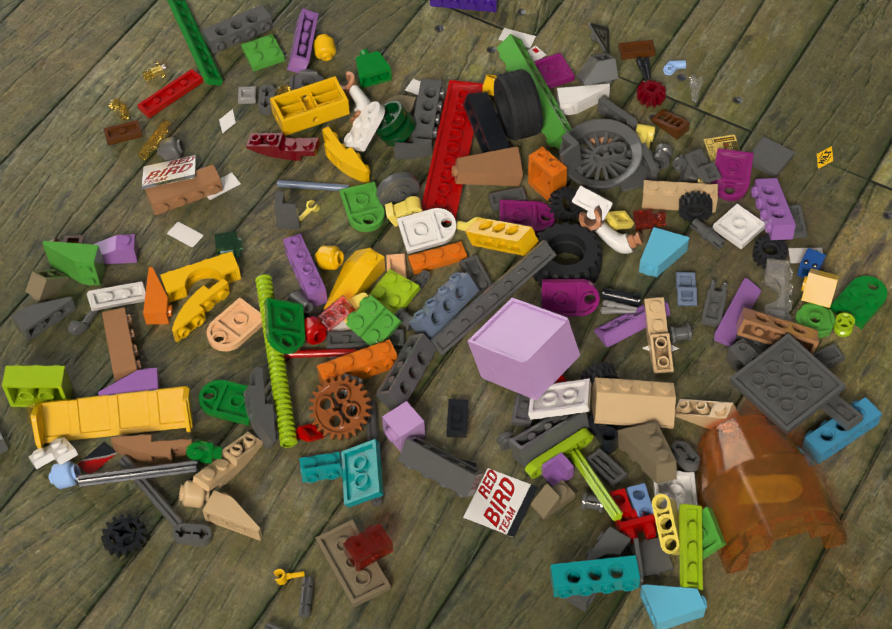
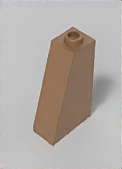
M518 147L457 158L455 166H452V176H455V183L519 186L523 171Z

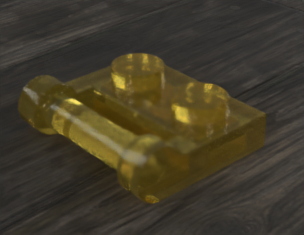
M163 120L137 155L140 159L147 160L151 150L154 151L159 145L158 141L163 139L169 132L167 127L170 125V122L168 120Z

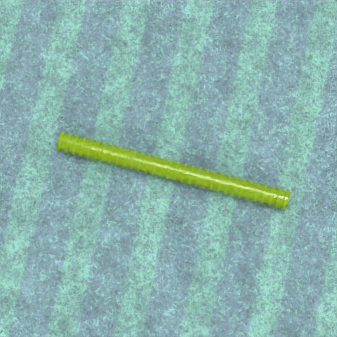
M263 274L258 276L255 282L259 298L264 342L266 344L268 368L270 370L272 395L277 415L276 422L278 424L280 446L290 448L295 446L298 440L295 433L296 428L284 354L273 349L266 338L264 301L266 298L275 299L272 277Z

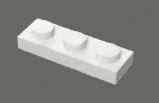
M141 281L91 290L87 292V297L91 310L96 311L145 302L146 292Z

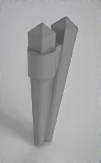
M604 300L602 302L604 307L599 311L602 314L636 313L637 307Z

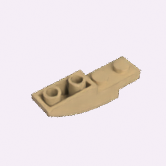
M664 297L644 299L645 327L653 373L674 372Z
M249 432L245 433L222 450L221 459H216L194 475L193 482L207 492L216 486L222 488L247 465L263 445V441Z

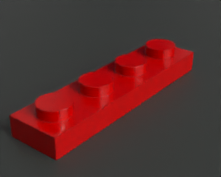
M190 69L137 104L138 109L145 116L151 118L202 84L203 77L193 69Z

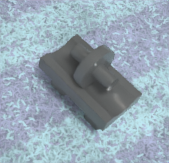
M680 155V157L673 159L672 166L676 169V172H681L678 182L696 183L699 177L692 170L686 158Z

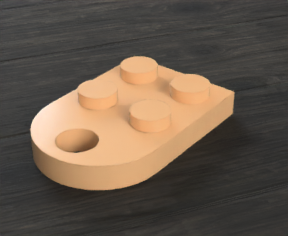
M239 297L209 324L207 328L209 344L219 351L237 349L262 327L261 313ZM217 337L224 338L221 342L214 341Z

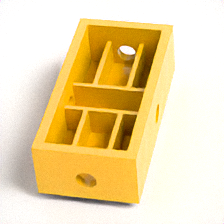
M336 76L270 98L272 113L284 136L350 114L348 99Z

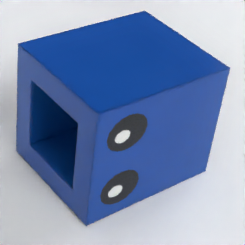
M808 248L799 265L797 276L802 278L808 277L811 268L821 271L826 255Z

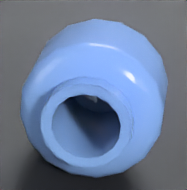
M70 460L61 465L57 463L51 468L49 480L58 489L77 485L76 477L81 475L79 466Z

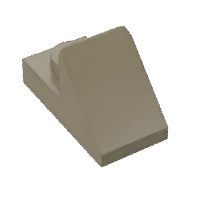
M563 480L553 487L546 484L531 503V507L545 520L575 499L576 494Z

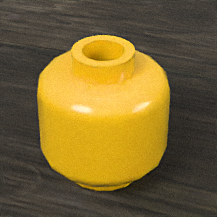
M319 35L313 41L316 58L322 59V61H329L336 55L335 41L329 35Z
M323 245L315 253V262L320 269L336 270L343 264L344 255L337 246Z

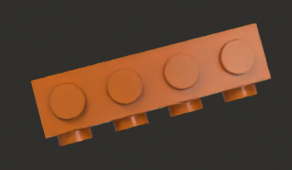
M390 339L317 365L319 381L324 387L323 380L331 382V376L335 377L336 380H338L339 375L343 376L344 374L363 380L389 371L397 359V353Z

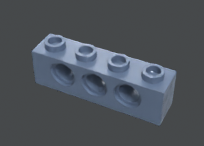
M456 272L452 274L449 281L441 286L432 298L426 301V305L414 314V317L409 321L416 334L424 333L428 339L432 338L458 314L479 289L468 273Z

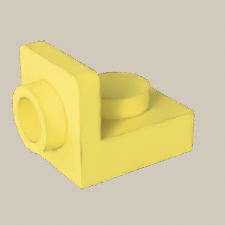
M625 210L608 212L603 221L615 231L632 228L634 224Z

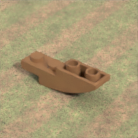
M140 434L138 436L120 435L118 437H111V442L114 450L123 456L127 455L130 459L139 462L159 465L174 463V458L187 457L186 448L192 443V439L159 440L154 442L152 435Z

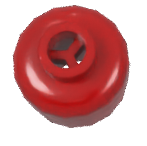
M315 316L304 319L305 341L311 345L323 342L327 335L325 324Z

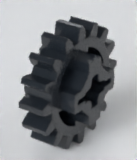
M121 514L118 520L113 517V523L106 522L108 529H102L104 536H101V540L104 543L105 550H108L111 556L115 553L117 558H120L122 554L128 558L129 553L135 556L136 549H143L141 543H147L145 536L148 534L144 523L140 522L139 517L133 519L131 514L127 518H124L123 514Z

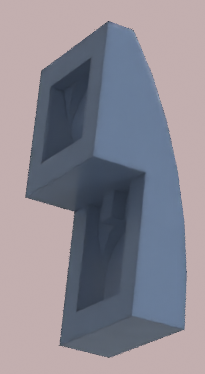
M676 272L678 306H697L695 273Z

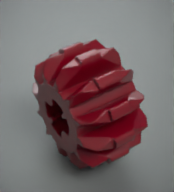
M648 79L646 82L642 81L637 88V101H640L641 105H646L647 108L652 106L655 109L656 105L661 106L662 102L666 99L665 86H662V82L657 83L656 80L650 81Z

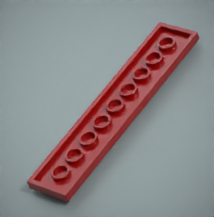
M449 80L422 199V211L442 208L449 211L455 220L457 219L464 184L455 183V176H452V166H455L457 158L470 156L474 131L463 103L467 94L482 92L483 83Z

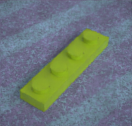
M683 503L679 505L680 587L698 589V591L703 590L702 506Z

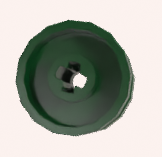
M395 100L383 105L385 114L375 132L387 146L392 147L395 146V142H404L412 134L416 126V119L406 111V108L399 101Z

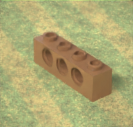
M743 307L737 321V335L771 346L788 333L812 355L819 343L818 330L745 307Z

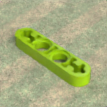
M587 428L581 429L532 460L526 466L525 472L531 479L539 477L542 474V464L561 452L566 458L570 457L572 450H581L590 444L594 435Z

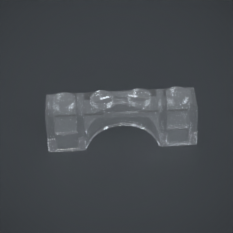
M767 259L764 285L773 289L778 299L773 303L765 305L764 314L792 322V315H789V311L792 310V299H789V295H792L793 284H789L793 277L790 261Z

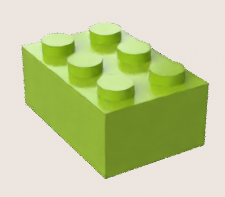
M13 365L5 367L2 387L11 407H34V405L40 402L71 400L73 387L65 366Z

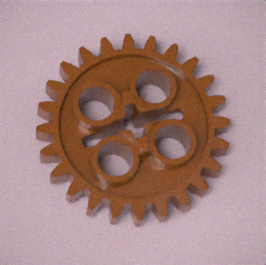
M341 375L338 376V380L331 376V382L323 380L325 386L317 385L320 391H313L312 393L316 397L315 399H309L310 402L314 403V406L308 407V409L314 411L309 417L316 419L312 425H319L317 431L322 432L324 430L323 436L327 437L330 435V439L333 440L338 436V440L343 441L344 435L346 439H351V433L354 436H358V429L364 431L362 424H369L366 417H372V414L368 413V410L373 409V406L368 405L372 398H366L369 391H362L365 385L359 384L357 386L358 380L354 379L351 382V377L346 376L345 380ZM346 389L348 396L342 399L341 392ZM333 392L335 394L336 400L332 397ZM329 399L331 401V406L329 409L326 410L324 407V403L326 400ZM339 404L344 405L341 408L343 412L338 411V409L340 408ZM353 406H356L358 412L352 417L350 410ZM345 415L349 418L350 423H347ZM339 416L341 423L335 427L334 419Z

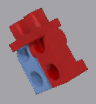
M645 483L627 487V491L623 488L609 492L623 513L621 520L614 521L618 532L631 538V543H634V539L638 538L637 533L642 531L645 539L656 537L655 516Z

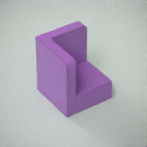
M562 452L542 464L541 475L551 487L561 480L566 482L573 477L574 466Z

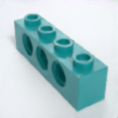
M636 555L550 564L553 597L589 596L599 592L609 594L617 590L633 591L639 588L640 575ZM613 574H618V575H620L621 577H620V578H614L612 575H613ZM596 576L599 580H592L590 577ZM570 579H577L578 582L573 583V582H570L569 580H570Z

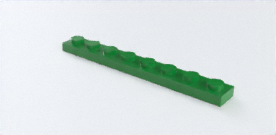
M167 0L205 84L221 86L223 79L186 0Z

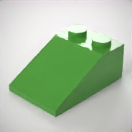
M43 241L51 267L81 284L101 286L106 267L99 245Z

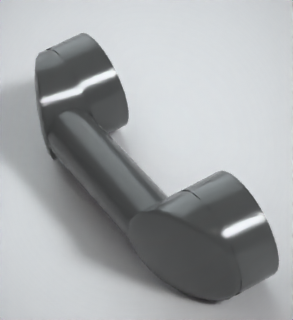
M90 310L82 322L76 319L72 320L68 327V333L75 336L83 334L99 310Z

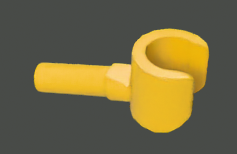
M282 569L274 571L275 576H282L275 579L279 585H284L288 579L305 576L304 571L285 573Z

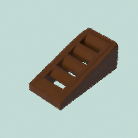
M664 109L651 118L654 124L676 140L689 131V121Z

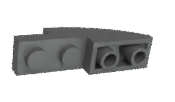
M255 367L250 374V385L247 386L243 393L247 415L256 435L263 441L266 449H271L278 440V431L275 430L277 415L273 410V404H267V393H264L266 376L263 375V368Z

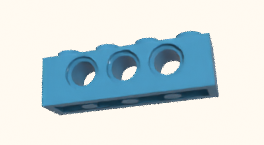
M866 397L860 401L856 400L851 404L854 409L863 415V421L849 431L844 429L834 419H831L830 421H824L815 431L811 430L806 433L802 448L817 464H820L879 424L882 413Z

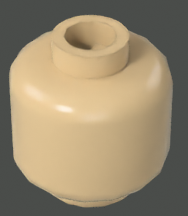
M187 480L184 485L180 486L179 501H182L185 507L201 508L204 505V501L208 502L210 491L207 492L193 481Z

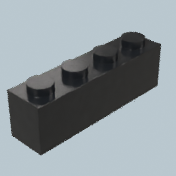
M488 93L467 94L463 107L482 153L510 148V143L504 135V129L500 125L498 114L495 113Z

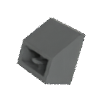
M609 53L592 55L581 68L576 79L584 86L596 85V83L603 82V84L612 83L613 80L618 79L616 59Z

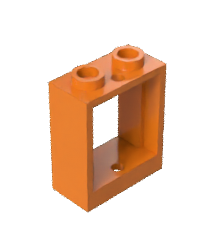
M542 146L529 155L528 184L548 201V198H551L550 194L554 193L553 191L566 187L567 167Z

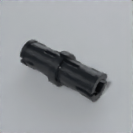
M603 287L601 299L639 307L641 295L625 292L623 289L614 290Z

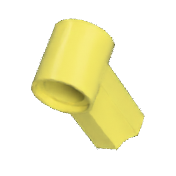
M638 123L636 134L640 138L641 143H645L649 149L650 143L654 139L656 127Z

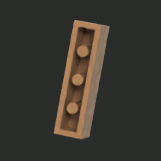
M210 165L196 170L195 178L147 188L145 191L154 214L158 215L223 191L214 165Z
M125 307L102 312L112 370L116 382L137 370H142L140 360H136L135 357L139 356L137 345H133L132 342L136 338L134 330H130L129 327L133 325L131 315L126 314Z

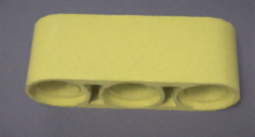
M658 494L652 500V507L661 548L665 553L679 555V513L676 501L670 496ZM666 499L667 507L662 509L661 502ZM670 519L672 526L667 530L665 524ZM675 540L677 546L674 550H671L670 543Z

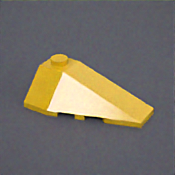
M371 248L356 250L345 261L326 302L324 311L339 320L343 316V306L352 297L365 293L385 271L384 256Z

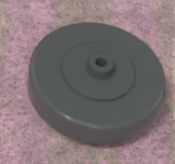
M399 172L390 175L380 183L376 196L383 207L391 202L395 205L405 201L408 197L416 196L420 185L414 174Z

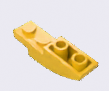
M329 127L322 129L327 158L346 175L363 183H369V174L371 172L368 165H364L360 154L356 153L352 147L346 149L345 145L339 142L337 134L332 132Z
M221 279L210 289L203 285L187 300L178 313L172 328L176 342L186 338L190 332L203 325L206 321L205 313L212 310L216 304L228 297L230 290L226 280Z

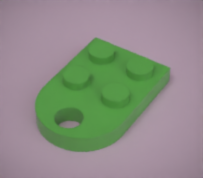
M375 182L339 190L348 221L357 231L371 232L378 229L384 223V208L377 199ZM367 220L373 221L372 224H365L364 222Z

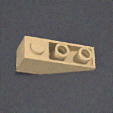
M680 399L675 409V417L715 432L734 434L741 420L735 405L731 402Z

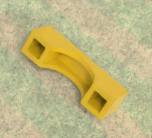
M232 251L160 275L169 303L188 297L190 287L199 280L209 278L220 281L224 279L231 283L241 279L240 270Z

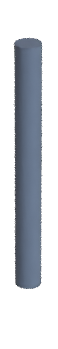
M278 180L277 182L278 187L339 191L350 187L348 184Z

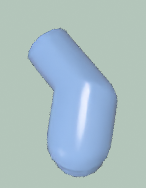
M686 60L669 61L663 68L664 73L672 75L677 69H686Z

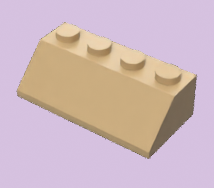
M595 377L591 391L594 423L639 426L657 421L660 428H674L676 405L674 383Z

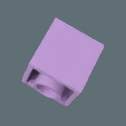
M407 401L382 416L383 431L400 452L407 438L412 436L420 439L425 438L424 420Z

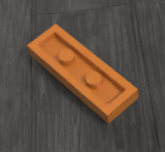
M460 241L408 256V261L415 275L422 270L429 271L460 262V260L467 258V254Z

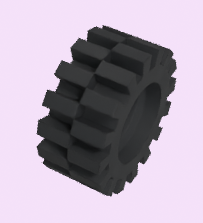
M563 187L550 194L551 198H548V202H551V204H548V208L551 207L552 210L549 212L550 214L554 213L552 216L554 219L557 218L558 221L566 222L579 217L580 212L582 213L583 210L580 209L582 207L572 203L577 191L575 188ZM563 197L566 198L569 203L568 211H566L562 205Z
M691 191V194L686 192L685 196L682 195L679 198V216L683 217L684 221L688 219L690 223L696 218L703 222V219L707 221L712 216V198H710L709 194L706 196L705 192L700 194V191H697V193Z
M768 234L765 238L761 236L754 244L753 261L757 262V266L762 265V269L768 267V270H772V267H774L776 270L778 266L781 268L783 263L785 264L788 253V245H785L786 241L770 240ZM771 249L777 252V254L768 255L763 250Z
M599 362L598 365L593 364L591 368L587 367V371H583V375L580 376L581 380L590 379L591 391L595 377L619 379L612 363L608 364V362L603 364Z

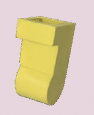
M416 196L408 197L405 201L395 205L392 202L385 204L387 218L395 227L398 226L397 218L423 212L421 200Z

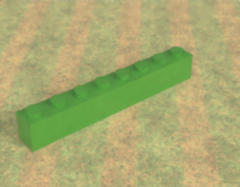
M510 34L497 47L500 54L499 57L506 64L505 68L508 72L523 69L532 76L542 107L543 127L541 132L545 134L546 142L549 146L560 149L562 136L567 132L569 133L572 128L522 40Z

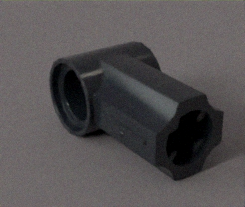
M591 414L588 418L589 428L599 441L600 448L606 453L616 451L618 448L617 430L609 424L594 423V417Z

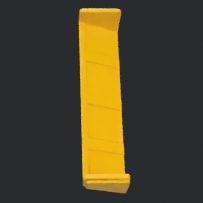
M182 386L37 403L34 405L31 413L36 446L38 449L43 448L44 443H51L54 439L65 437L67 441L178 428H186L187 432H191L193 428L190 388Z

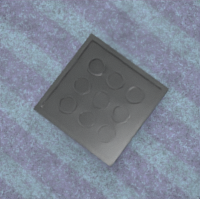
M789 333L731 376L729 381L785 435L845 390L846 387L837 376Z

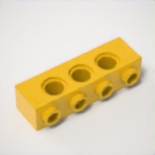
M478 218L465 231L472 246L525 256L539 242L532 227L485 218Z

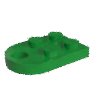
M857 277L831 304L830 310L837 315L840 313L851 314L855 318L854 325L863 329L885 304L888 295L887 288L882 281L875 277ZM874 285L877 287V289L872 290L868 286Z
M266 298L264 309L268 343L280 353H296L305 341L303 304ZM282 341L288 342L290 347L285 346Z
M214 380L207 383L201 389L199 403L205 414L250 426L243 394L247 388L246 385L226 380ZM209 393L215 395L212 399L204 398Z

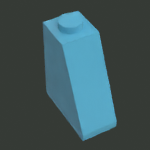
M653 227L640 260L639 272L648 276L658 277L687 252L690 237Z
M646 584L641 586L640 597L654 629H668L704 617L707 602L703 595L700 596L698 589Z

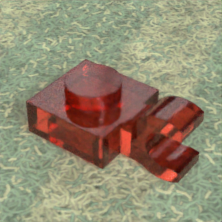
M651 209L633 211L635 230L653 229L654 224L657 226L666 225L665 212L652 214Z

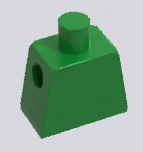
M368 49L360 51V56L356 57V68L361 89L392 81L391 67L380 52L370 53Z

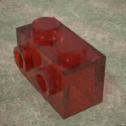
M380 523L367 527L364 532L357 536L349 537L343 543L344 553L357 572L393 552V542Z

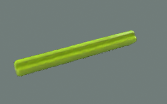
M572 450L570 458L613 521L621 520L622 511L580 450Z

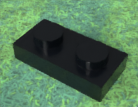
M448 400L446 437L467 438L468 400Z

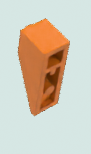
M149 267L143 310L146 324H169V319L173 316V306L169 304L168 297L153 267Z

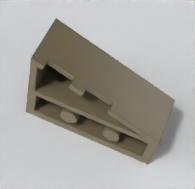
M657 421L618 430V448L621 451H625L633 462L636 461L654 482L662 483L677 479L676 460Z

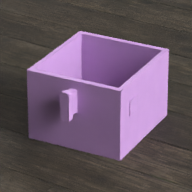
M511 298L468 340L481 378L536 401L580 356L567 317L515 298Z

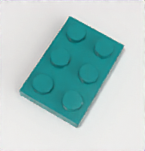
M373 439L341 451L344 505L350 508L383 496L379 441Z

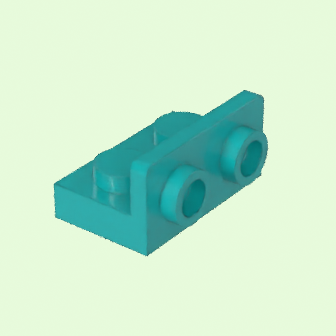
M339 452L299 458L303 483H314L324 479L334 480L342 477Z

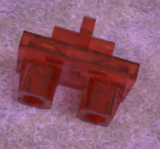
M342 295L320 313L317 318L331 331L346 319L351 312L355 311L356 308Z

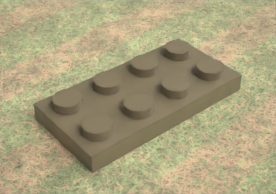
M353 520L315 537L316 543L353 608L391 590V585Z

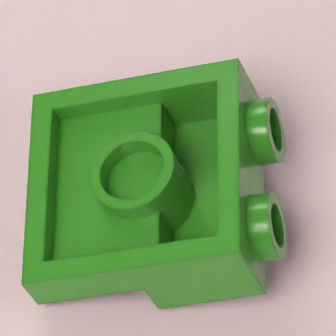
M371 295L364 297L359 303L360 308L356 312H351L346 319L348 321L346 325L370 346L386 341L402 323L401 320Z

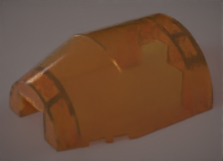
M749 414L729 419L710 429L699 440L697 444V454L700 457L698 504L702 506V510L706 507L713 509L727 544L717 550L726 574L746 570L750 554L771 549L774 540L808 532L811 538L820 536L825 549L846 544V532L813 459L766 416Z

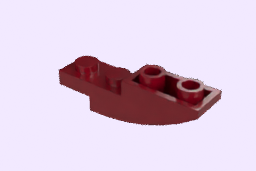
M251 133L246 148L273 158L301 161L303 156H316L320 141L319 138H285L283 133Z

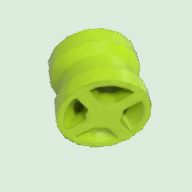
M849 313L838 314L833 327L835 334L841 337L851 335L855 318Z

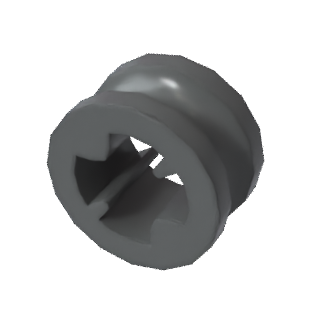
M510 431L504 432L496 439L501 450L511 449L509 440L514 438L513 433Z

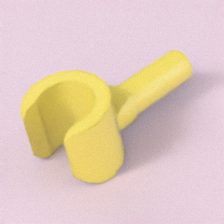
M309 200L306 204V210L299 216V222L311 211H319L320 205L316 204L312 208L315 201Z

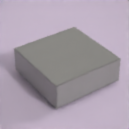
M256 86L239 87L238 103H256Z

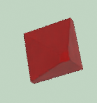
M312 423L298 426L296 430L297 439L306 442L324 439L325 436H323L321 431L318 432V428L316 425H312Z

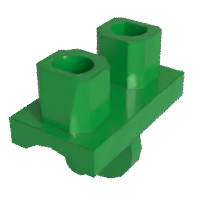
M196 440L187 446L186 455L192 460L212 463V459L222 458V447L215 446L208 441Z

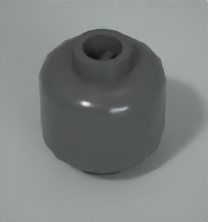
M176 136L161 139L157 147L159 157H162L165 161L179 159L185 152L183 141Z

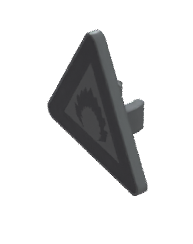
M589 23L588 26L592 31V34H590L591 40H596L604 53L610 54L609 28Z

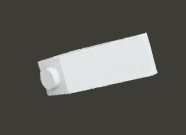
M610 84L557 88V103L564 115L578 114L598 104V99L602 96L608 99Z

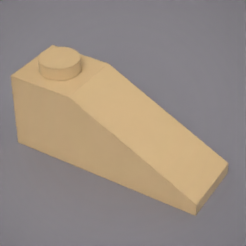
M213 491L202 510L205 521L261 541L260 527L233 497L226 492Z

